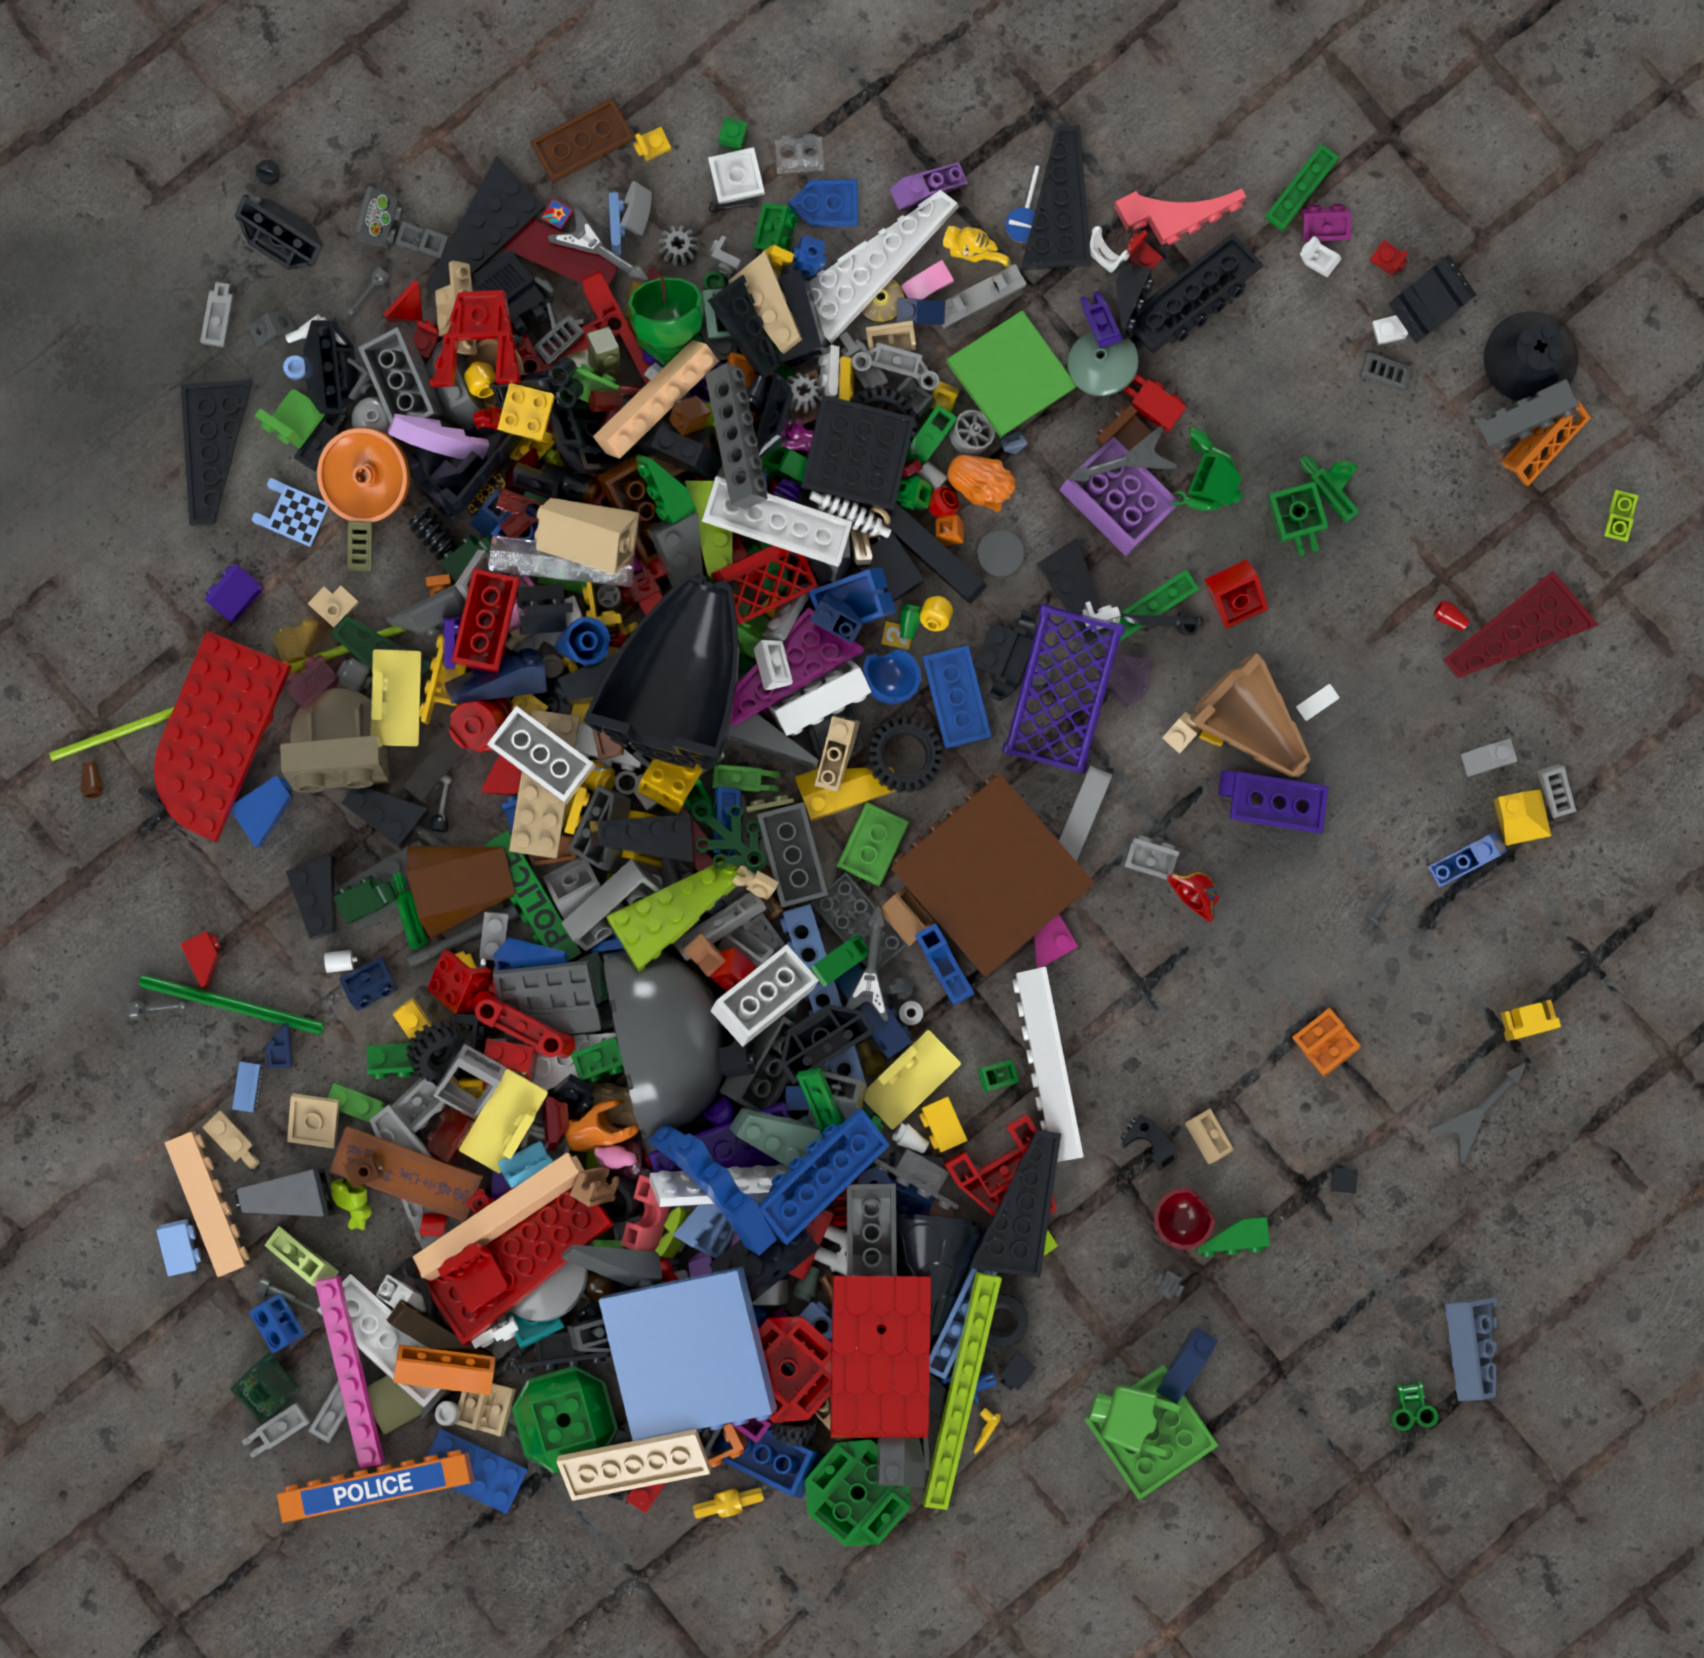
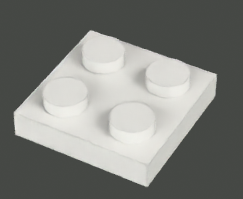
M754 147L708 157L719 205L765 195Z

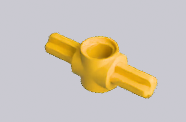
M760 1487L743 1492H738V1489L733 1488L715 1493L713 1500L693 1505L694 1516L699 1519L718 1513L719 1517L724 1518L739 1514L743 1511L742 1507L764 1501L763 1491Z

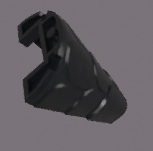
M472 423L469 427L463 429L465 436L488 439L489 448L483 460L485 464L465 487L449 490L446 487L444 490H441L430 479L431 475L445 460L457 468L463 459L435 453L420 447L405 453L410 469V477L413 481H417V484L422 488L421 492L442 515L450 520L456 519L468 507L482 487L489 482L499 466L507 461L523 438L522 436L506 433L501 430L495 431L494 428L488 427L477 429L475 423Z
M896 1213L899 1276L931 1277L930 1340H934V1335L939 1336L956 1300L955 1294L968 1269L967 1265L981 1236L983 1223L956 1218Z

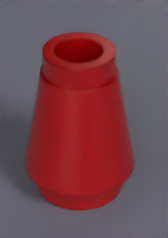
M1442 600L1433 612V616L1437 618L1436 621L1464 631L1470 622V619L1451 601L1446 602Z

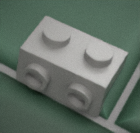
M721 236L719 241H714L710 249L712 264L714 268L720 270L719 273L731 279L742 270V264L740 259L726 253L728 249L727 238Z
M1139 836L1138 839L1133 838L1124 867L1167 880L1166 877L1173 873L1177 857L1180 853L1175 850L1176 847L1167 843H1162L1161 846L1153 844V839Z
M420 1078L392 1105L393 1109L413 1133L423 1129L428 1124L429 1119L435 1113L442 1111L446 1106L445 1103L433 1096L437 1088L433 1081L427 1082L426 1079Z

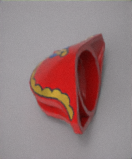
M1195 871L1187 875L1172 873L1166 877L1178 897L1190 909L1206 921H1213V906L1220 898L1216 894L1215 883L1209 875L1204 872Z

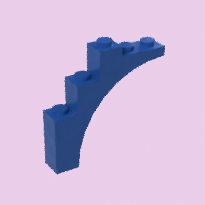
M667 1124L659 1128L648 1139L654 1148L679 1166L705 1192L728 1220L746 1248L760 1255L777 1240L755 1200L739 1190L726 1168L714 1162L702 1140L690 1133L684 1135Z

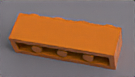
M399 1345L393 1383L490 1395L496 1357Z

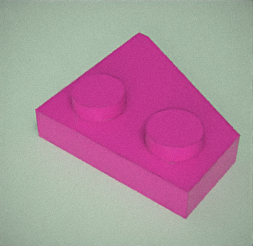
M1059 914L1034 935L1036 968L1044 967L1078 947Z

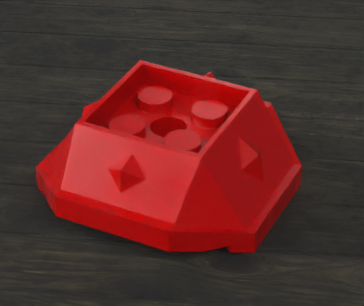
M803 1316L768 1317L758 1328L777 1406V1410L771 1414L769 1419L773 1423L809 1420L831 1395L832 1342ZM783 1363H793L795 1371L792 1374H785L781 1369Z

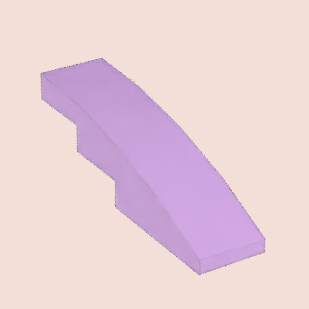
M394 414L388 429V435L409 444L463 460L471 451L477 453L484 460L489 448L488 439L465 436L463 429L441 427L440 420Z

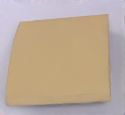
M492 1383L490 1395L462 1392L458 1404L460 1417L456 1424L473 1430L504 1436L516 1389Z

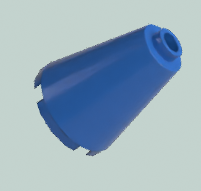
M582 617L573 621L557 637L555 648L561 656L579 664L594 665L607 656L609 642H611L610 634L607 627L600 620Z

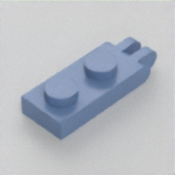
M618 192L609 193L611 251L621 257V237H625V227L620 225L619 214H624L623 200H619Z

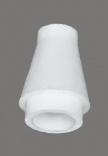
M900 1123L892 1136V1140L896 1141V1145L918 1151L922 1154L929 1145V1141L908 1123L906 1125Z

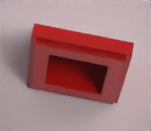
M424 1213L419 1234L424 1236H444L447 1232V1215Z

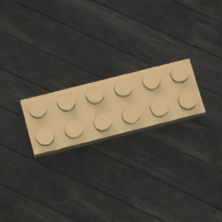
M532 710V718L575 749L580 717ZM524 772L521 774L509 851L557 859L566 804Z
M697 1429L560 1455L556 1461L572 1501L708 1475L711 1471V1466Z

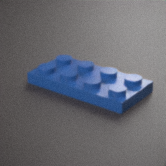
M969 645L922 656L945 749L991 738Z
M440 1428L427 1456L438 1454V1458L447 1457V1452L461 1449L462 1453L469 1452L475 1479L472 1483L451 1488L507 1514L528 1469L444 1428Z

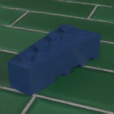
M856 964L834 980L848 1001L863 972L867 969L865 965L860 967L859 964ZM864 1003L857 1010L863 1012L875 1032L871 1036L887 1060L912 1043L910 1040L913 1037L905 1025L901 1027L897 1021L899 1015L892 1005L889 1007L886 1005L889 1021L885 1022L870 1003Z

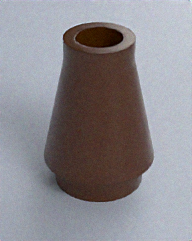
M85 762L82 764L80 792L83 793L84 798L101 797L104 786L97 769V763Z

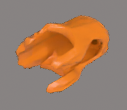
M962 454L952 460L947 471V477L951 485L960 491L972 504L986 506L991 510H995V512L1001 510V503L1010 499V495L1016 488V479L1011 475V471L1004 469L1003 463L998 459Z
M609 1099L594 1106L583 1118L569 1120V1128L564 1133L568 1145L574 1151L582 1152L627 1140L639 1131V1126L634 1124L623 1129L615 1127L607 1117V1109L625 1101L623 1099Z

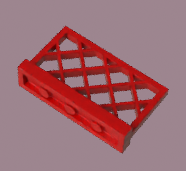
M770 545L710 573L714 582L734 580L741 583L738 594H733L734 599H736L734 603L738 625L818 587L804 555L796 553L798 563L795 567L786 563L788 555L792 551ZM770 562L780 565L777 576L767 572ZM785 567L795 571L792 582L781 579ZM751 571L760 574L757 586L747 582ZM799 573L806 576L809 586L802 588L796 585ZM765 576L775 580L772 592L761 588ZM779 583L790 587L786 597L776 594ZM745 586L755 589L752 601L742 597ZM760 592L770 596L768 605L765 607L757 604ZM740 601L750 605L748 615L741 617L738 611Z

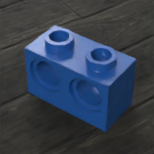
M281 1293L249 1311L250 1316L273 1354L305 1335Z

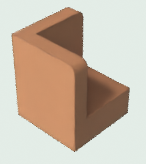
M702 934L698 935L683 949L708 977L726 962L717 948Z

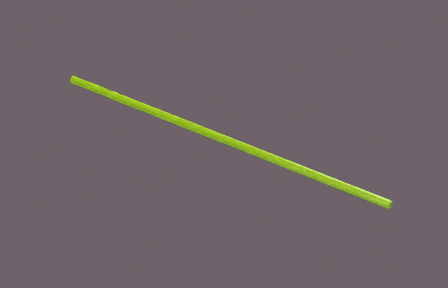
M392 626L376 633L385 638H390L406 631ZM341 645L289 664L292 666L289 674L349 653V651ZM174 707L49 753L51 760L55 761L167 720L170 718Z

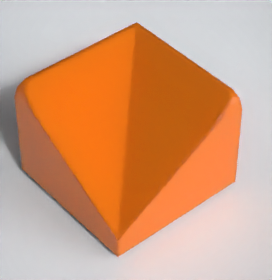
M958 514L937 518L935 538L945 547L964 543L963 520Z

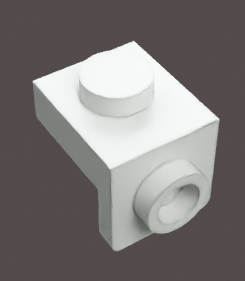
M1314 236L1303 246L1300 253L1306 266L1326 277L1330 275L1341 260L1339 254L1321 245L1319 239Z

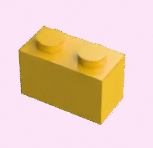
M949 1097L921 1108L923 1113L919 1114L924 1127H930L933 1135L929 1136L934 1150L939 1148L940 1152H943L967 1141Z

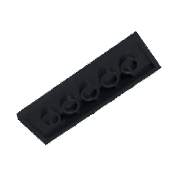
M1233 233L1145 301L1143 311L1137 313L1135 318L1137 323L1132 333L1152 353H1155L1169 341L1172 344L1177 340L1179 342L1184 341L1189 336V331L1192 328L1203 326L1210 314L1214 311L1216 313L1221 312L1229 299L1232 297L1238 298L1243 294L1246 287L1245 281L1263 268L1262 262Z

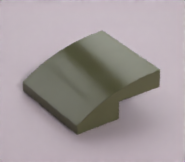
M388 1375L367 1386L374 1418L385 1436L421 1416L422 1406L397 1383H393V1379Z

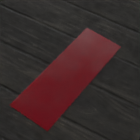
M534 219L502 247L508 251L512 250L514 254L579 283H582V279L600 271L609 286L618 269L616 265L599 254L549 242V235L565 233Z

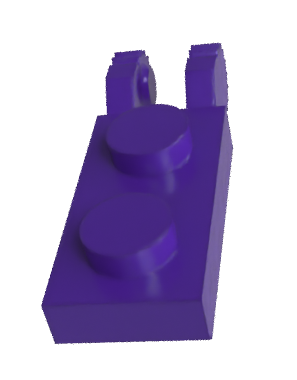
M1096 291L1093 293L1096 304L1092 306L1089 305L1085 296L1079 297L1084 315L1099 348L1122 341L1119 329L1100 292Z

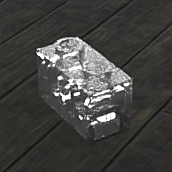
M816 134L803 135V138L793 139V136H782L779 140H775L777 174L824 170L822 136L817 137ZM814 148L817 150V154L807 156L805 150ZM788 149L793 151L794 155L791 158H784L781 153Z

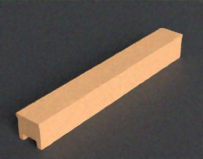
M567 1152L414 1255L413 1259L421 1273V1277L433 1281L440 1276L437 1269L444 1265L443 1262L446 1259L459 1255L463 1252V1248L471 1243H479L485 1246L573 1187L579 1172L584 1171L577 1156L571 1157Z

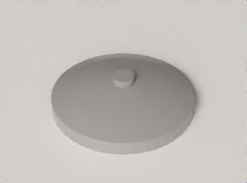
M568 1262L510 1311L521 1318L536 1322L550 1321L563 1316L578 1303L583 1295L588 1278V1269Z

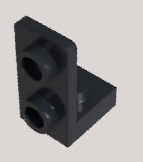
M453 1013L452 1022L461 1025L462 1030L472 1031L470 1047L484 1055L486 1040L490 1034L491 1027L478 1020L476 1015Z

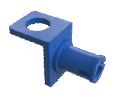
M992 1371L978 1377L972 1404L979 1403L977 1392L997 1386L996 1380L986 1382V1380L995 1378ZM952 1375L946 1377V1379H939V1382H950Z

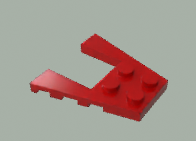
M503 290L458 292L449 322H451L447 334H444L442 341L444 345L440 357L437 356L434 366L436 370L433 379L429 381V385L433 388L455 387L458 341L498 339L495 382L497 384H520L521 379L506 293Z

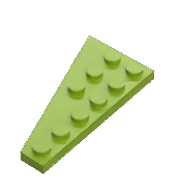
M724 860L718 862L717 864H718V865L724 864ZM712 865L607 916L608 923L638 972L644 970L645 965L652 959L658 958L661 955V951L668 944L674 943L699 921V917L706 910L710 911L719 898L727 895L737 886L732 880L736 875L743 878L741 874L737 873L740 866H726L724 869L718 870Z

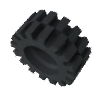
M814 1413L809 1420L772 1422V1435L775 1436L777 1441L782 1440L781 1443L784 1445L787 1442L790 1443L789 1446L797 1444L800 1447L802 1443L807 1445L809 1441L812 1442L817 1417H815Z

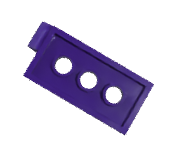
M1221 771L1218 795L1232 798L1229 819L1311 833H1323L1329 786L1238 771ZM1253 792L1261 796V803L1258 806L1250 802V796ZM1276 796H1280L1284 800V806L1280 810L1276 809L1273 805V799ZM1298 800H1303L1307 804V810L1304 813H1300L1296 809Z

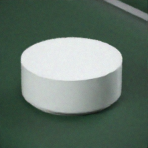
M443 1401L436 1407L435 1418L439 1424L452 1426L459 1420L460 1409L456 1403Z

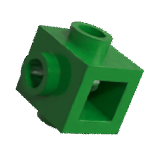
M916 475L901 477L896 502L900 503L901 508L913 511L914 508L928 509L934 486Z

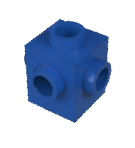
M803 235L797 247H794L792 251L794 254L792 260L794 261L793 269H800L807 276H815L819 269L824 268L826 262V255H823L825 241Z

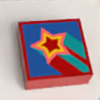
M553 198L543 213L541 220L562 232L574 211Z

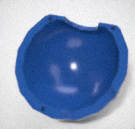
M904 649L894 650L884 656H877V653L867 655L862 668V673L871 690L869 694L882 703L894 705L908 701L918 691L920 681L922 680L918 663Z

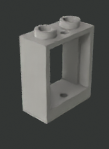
M464 1044L440 1080L433 1096L459 1110L464 1115L476 1119L501 1082L507 1067ZM458 1067L489 1083L479 1099L449 1083Z

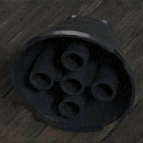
M1520 312L1505 318L1491 332L1484 348V368L1493 387L1501 395H1505L1517 403L1530 396L1533 398L1537 392L1565 379L1571 384L1578 367V350L1570 331L1556 318L1541 312Z

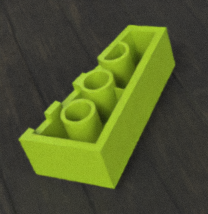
M685 481L699 517L701 549L708 578L713 580L710 573L733 563V532L702 522L714 481Z

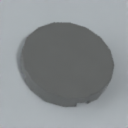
M994 530L986 534L980 541L977 550L978 562L987 574L994 577H1008L1021 567L1024 558V547L1020 539L1012 532Z

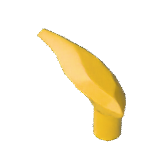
M987 1408L983 1409L979 1414L987 1424L982 1429L981 1436L973 1451L975 1454L984 1446L1000 1422V1414L994 1416Z

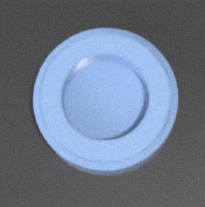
M293 355L285 360L283 369L290 379L300 380L306 376L304 359L302 357Z

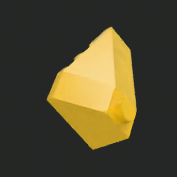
M846 768L838 792L815 786L819 769L795 777L811 822L897 791L894 789L892 791L887 790L888 787L885 785L881 786L879 784L880 781L877 778H873V772L869 768Z

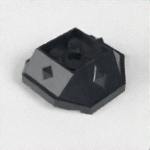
M614 395L608 411H605L581 399H578L572 407L565 408L554 399L549 423L553 433L552 438L555 440L557 449L562 453L565 466L576 469L580 474H602L639 452V450L631 447L621 458L606 454L593 437L629 402L624 398L621 400Z

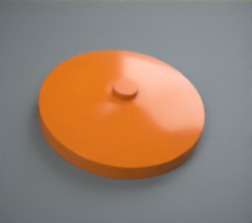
M354 428L336 435L325 446L318 462L317 481L324 501L337 515L352 522H376L393 514L405 500L410 485V469L403 450L389 435L372 428Z

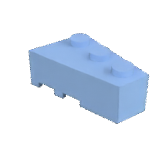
M700 1204L673 1236L701 1252L718 1258L724 1253L735 1230L715 1204Z

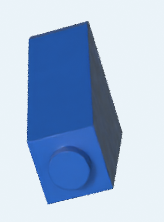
M274 776L235 802L231 812L253 845L258 849L263 846L293 798L290 793L293 789L286 778L281 780L279 776Z

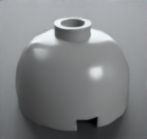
M370 396L360 400L354 407L351 416L353 429L372 428L388 435L390 422L378 396Z

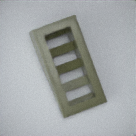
M348 522L347 571L372 572L374 525L371 522ZM355 530H366L367 535L355 534ZM354 540H367L366 544H354ZM354 550H366V554H354ZM353 559L366 560V564H354Z

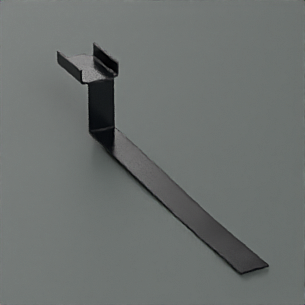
M412 1257L405 1259L404 1263L401 1262L405 1277L418 1281L428 1314L439 1321L426 1280L417 1274L418 1270Z

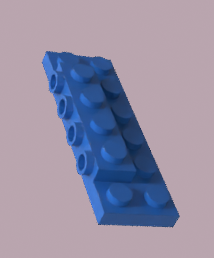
M858 1108L842 1125L831 1124L823 1131L824 1136L819 1141L811 1142L806 1147L807 1153L803 1157L793 1159L788 1165L790 1169L784 1175L778 1174L772 1179V1186L768 1189L771 1193L757 1206L768 1225L782 1243L787 1245L890 1146L862 1109Z

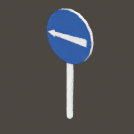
M1038 165L1034 169L1025 208L1013 210L1006 219L1005 228L1007 234L1012 240L1021 243L1028 242L1035 214L1029 208L1039 172Z

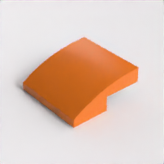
M1330 1008L1292 1037L1323 1077L1327 1076L1361 1049L1360 1044L1348 1032L1345 1025Z

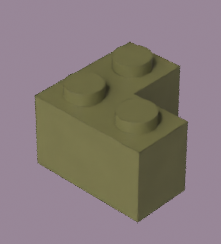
M609 327L588 333V349L566 356L571 358L577 367L585 364L595 369L593 374L602 377L603 374H607L616 379L621 377L619 346Z

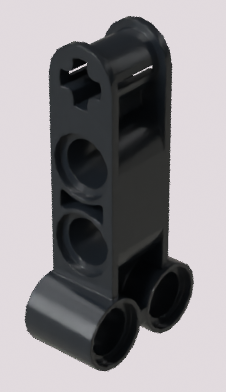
M569 357L559 358L549 370L520 375L521 383L517 384L552 393L555 395L554 399L557 400L558 404L565 408L572 407L584 392L582 383L572 377L576 373L577 367L575 362ZM493 381L488 386L493 390L497 401L495 404L496 408L500 409L504 406L509 384H497Z

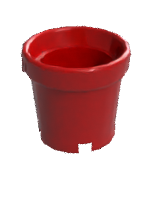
M505 698L459 703L451 714L449 733L453 741L464 749H474L479 753L494 751L487 744L513 711L512 707Z

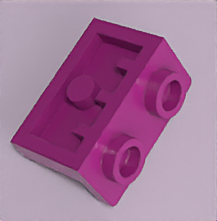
M1332 204L1331 208H1321V205H1308L1307 208L1301 209L1304 242L1310 241L1313 236L1318 238L1319 241L1351 240V211L1344 204Z

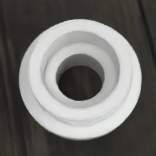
M908 1001L900 1008V1019L907 1025H915L921 1021L923 1009L917 1002ZM912 1008L916 1011V1015L913 1018L907 1016L908 1009Z

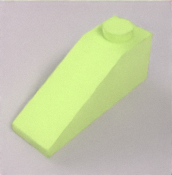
M278 1226L264 1245L313 1286H315V1281L318 1279L336 1277L339 1273L325 1259L280 1226Z

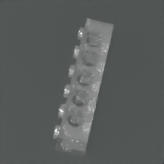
M492 536L488 571L632 587L635 552L629 561L613 575L536 550L537 541Z

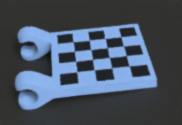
M270 478L267 486L269 489L281 493L279 501L270 519L259 513H254L252 522L311 547L329 506L320 499Z

